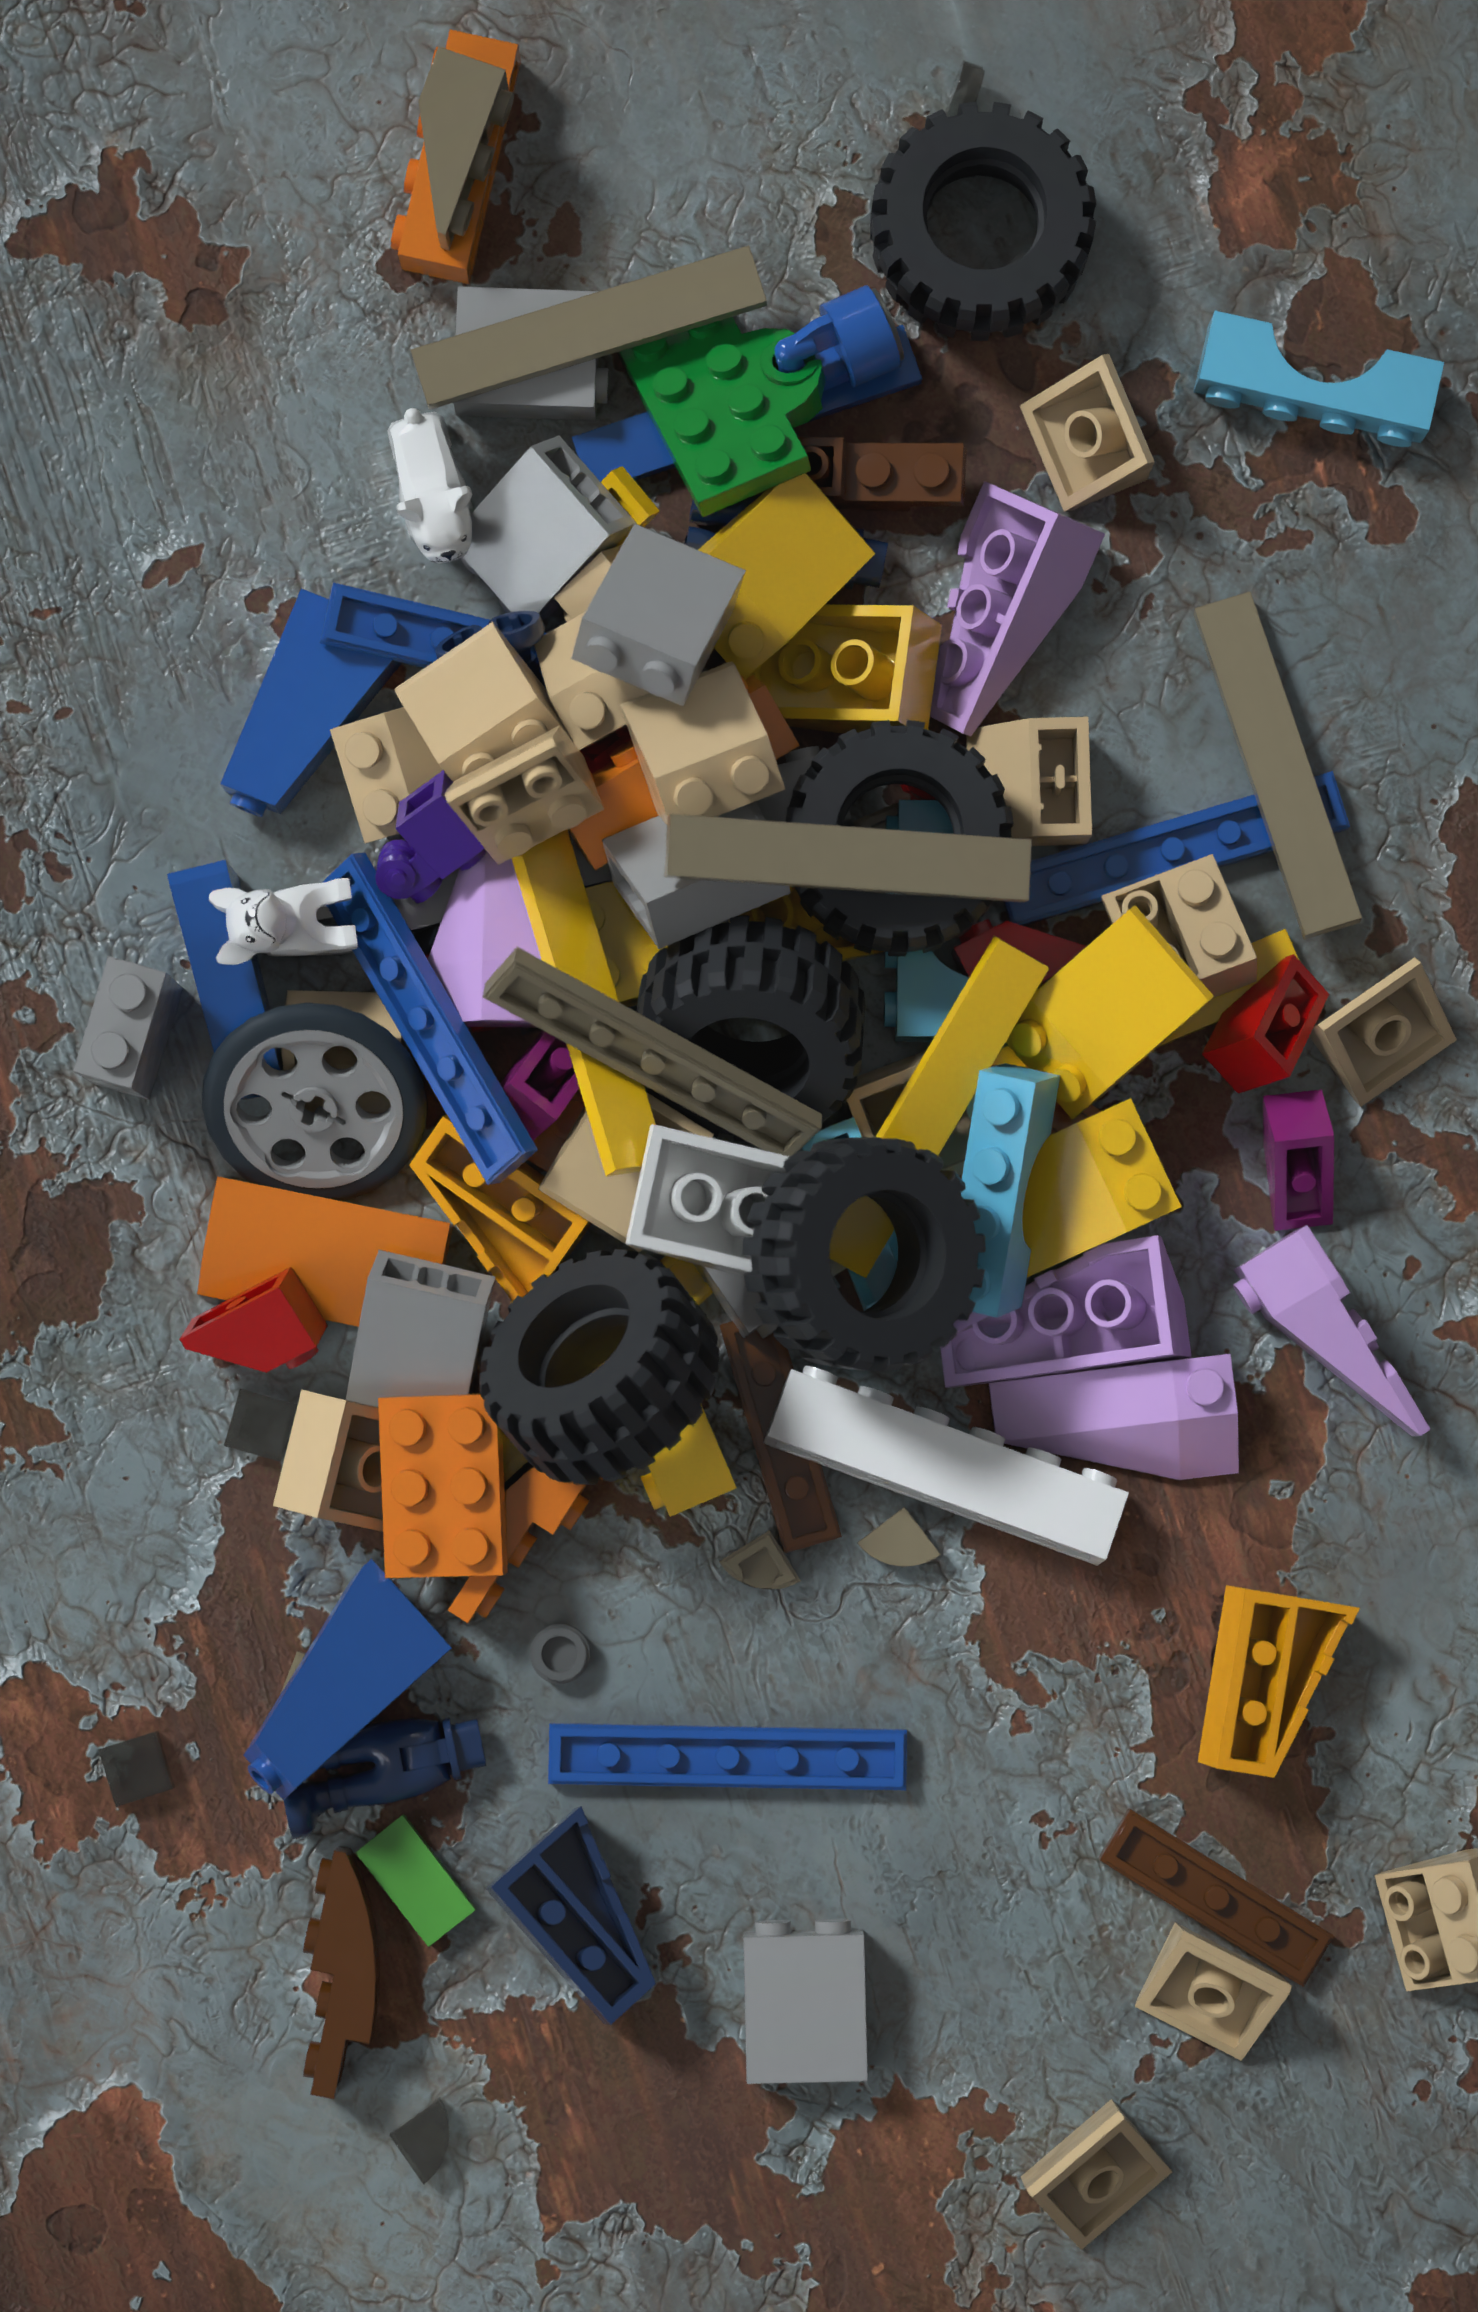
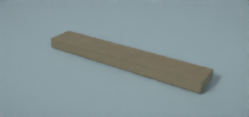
M748 245L411 349V354L428 408L431 410L767 306V300L750 246Z
M1251 591L1194 608L1193 615L1303 940L1360 923L1362 916Z
M670 814L667 816L664 878L1026 902L1029 900L1032 840Z
M519 947L515 948L485 982L482 997L764 1151L790 1157L799 1151L821 1129V1113Z

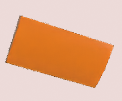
M217 1176L197 1294L228 1300L292 1267L324 1320L359 1327L367 1279L378 1251H388L445 1265L453 1225L448 1222Z

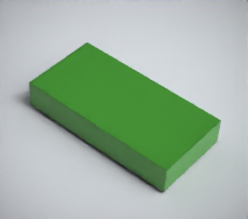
M405 1814L355 1852L428 1947L477 1909Z

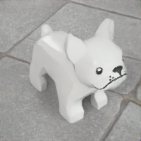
M410 408L406 410L404 419L392 422L388 428L389 441L399 479L400 503L396 506L397 513L405 518L410 539L415 541L417 547L428 560L437 564L451 562L465 556L471 544L472 520L470 515L474 510L470 499L473 494L471 488L466 486L465 480L454 460L451 451L452 444L444 417L437 412L421 414L416 408Z
M349 878L334 879L325 883L304 884L278 890L274 893L270 889H258L247 893L237 888H224L211 892L208 901L215 908L226 913V926L229 940L221 947L216 956L217 962L223 965H237L250 960L256 953H267L268 956L275 957L342 955L351 953L352 949H357L358 947L355 925L325 927L318 922V920L333 918L326 905L352 899Z

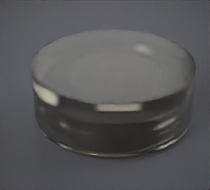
M965 60L962 61L946 105L945 113L947 117L957 115L959 104L977 101L985 74L982 66Z

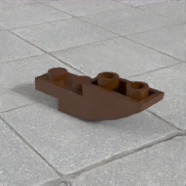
M798 437L808 455L811 471L807 472L808 476L837 509L910 511V506L964 507L967 448L964 443H847L843 437ZM765 491L760 492L754 496H751V498H754V500H756Z
M338 1846L334 1850L332 1859L322 1858L315 1887L316 1894L325 1895L321 1918L310 1917L303 1953L313 1955L310 1970L334 1975L332 1983L325 1981L321 1983L315 2017L325 2019L321 2042L310 2041L303 2077L313 2078L310 2095L334 2099L340 2089L349 2040L370 2044L374 2038L380 1989L378 1935L372 1904L364 1877L351 1848Z

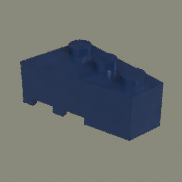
M582 1806L574 1808L485 1889L601 2022L611 2025L648 1992L656 1982L627 1913L624 1912L606 1863L602 1859L589 1829V1823Z

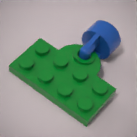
M865 285L819 305L821 317L814 319L796 333L787 329L762 328L742 334L733 317H729L617 352L702 518L811 471L808 455L793 428L809 422L823 409L821 403L823 392L847 381L852 387H856L901 367V361L904 360L902 344L890 312L875 288L871 289L868 285Z

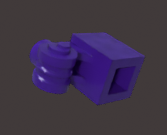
M444 770L399 802L395 829L406 841L392 840L381 848L375 875L378 888L388 897L395 899H407L410 897L416 904H420L429 899L439 889L445 877L458 868L462 871L470 869L487 852L447 803L445 792L453 781Z

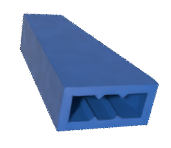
M302 588L220 783L226 793L233 795L230 801L232 806L259 817H263L266 809L278 814L285 810L334 749L335 745L330 729L355 722L402 664V662L393 661L390 658L319 643L329 599Z
M226 860L167 874L214 1053L227 1035L251 1017L270 1010L257 953L250 960L237 965L219 964L216 960V956L221 947L229 940L226 926V913L218 910L208 901L209 895L215 890L224 888L242 890L238 874ZM273 1048L264 1054L266 1063L276 1070H283L280 1048ZM250 1094L244 1096L243 1098H241V1100L253 1099L262 1096Z
M372 1559L349 1582L243 1755L250 1763L247 1769L253 1780L265 1792L272 1794L275 1791L283 1800L452 1648L390 1578H385V1573Z

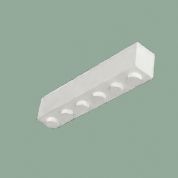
M804 1366L802 1373L791 1369L766 1433L764 1444L1096 1566L1107 1559L1129 1492L1115 1488L1117 1479L1113 1476L1089 1468H1084L1081 1475L1059 1467L1061 1458L1040 1449L1028 1448L1026 1454L1003 1447L1006 1440L1004 1437L982 1428L972 1427L970 1434L947 1426L950 1420L949 1417L928 1408L916 1407L913 1414L891 1406L894 1398L889 1394L866 1386H860L858 1393L836 1385L837 1376L816 1367Z

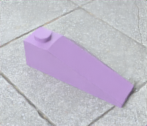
M984 481L960 537L957 555L964 557L965 561L959 589L950 590L947 608L954 610L955 614L950 639L946 640L939 648L930 717L968 736L974 733L1082 589L1105 536L1104 533Z
M486 852L484 857L470 869L465 871L459 869L428 961L466 1027L538 1028L482 997L485 982L516 947L541 959L512 859L498 865L491 855Z
M1308 1225L1289 1233L1234 1269L1240 1281L1233 1284V1287L1244 1306L1252 1315L1260 1310L1268 1322L1412 1437L1422 1436L1431 1430L1394 1367L1386 1359L1379 1362L1373 1352L1379 1349L1376 1342L1377 1337L1368 1322L1362 1319L1354 1309L1347 1312L1342 1301L1346 1299V1295L1350 1291Z
M1156 1235L1100 1244L1084 1252V1256L1057 1270H1050L1036 1277L1034 1282L1026 1285L1021 1308L998 1318L971 1312L967 1321L956 1320L953 1326L958 1330L957 1335L945 1347H940L945 1387L952 1388L1192 1358L1184 1297L1162 1237Z
M1231 1354L988 1383L994 1433L1006 1439L1004 1444L1027 1449L1036 1448L1051 1454L1176 1480L1239 1473L1238 1410Z

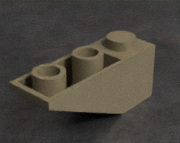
M438 46L418 103L440 247L449 251L455 234L464 236L469 227L474 210V202L469 201L468 197L475 179L483 182L488 174L494 155V147L488 146V142L495 125L504 127L511 111L514 93L507 91L508 82L505 69Z

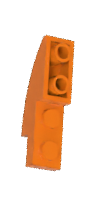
M533 1467L505 1491L507 1565L511 1563L519 1568L537 1540L535 1536L529 1533L534 1523L552 1535L556 1534L561 1525L571 1531L590 1501L580 1495L586 1485L550 1479L544 1472H538ZM501 1575L469 1576L448 1611L466 1623H470L476 1613L486 1619L505 1590L504 1587L496 1583Z

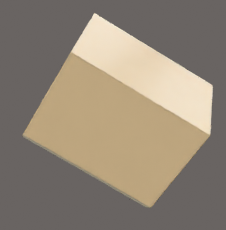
M1110 354L1099 356L1020 405L1064 512L1072 511L1148 479L1155 461Z
M1415 957L1313 1028L1309 1036L1360 1107L1457 1040L1421 962Z
M1175 1922L1137 1998L1135 2007L1242 2061L1288 1997L1292 1985L1282 1976Z
M1111 2099L1025 2172L1021 2179L1030 2196L1082 2250L1169 2176L1172 2171Z

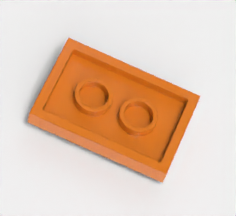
M481 1394L389 1396L378 1398L385 1578L495 1576L507 1574L503 1436L501 1429L485 1410L484 1399L481 1397Z

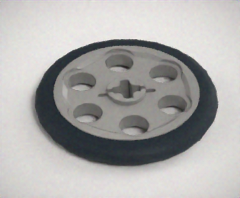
M306 1002L278 1006L249 1018L227 1035L212 1055L203 1079L202 1110L208 1133L222 1157L244 1179L253 1184L338 1201L351 1200L378 1189L401 1172L417 1151L426 1128L427 1096L422 1075L409 1051L383 1026L361 1013L337 1005ZM334 1046H343L354 1052L357 1062L350 1068L337 1069L327 1063L324 1053ZM273 1048H285L295 1055L297 1064L292 1069L286 1071L276 1070L266 1063L264 1054ZM365 1092H380L389 1099L391 1106L383 1113L372 1114L364 1111L359 1106L357 1099ZM250 1094L261 1095L269 1101L272 1109L264 1116H250L240 1108L239 1100ZM315 1096L325 1100L324 1106H319L315 1112L305 1109L306 1102H311ZM343 1137L353 1138L363 1145L365 1152L359 1158L353 1160L343 1159L334 1153L332 1144L337 1139ZM282 1139L296 1140L303 1146L306 1154L296 1161L283 1160L275 1154L273 1145Z

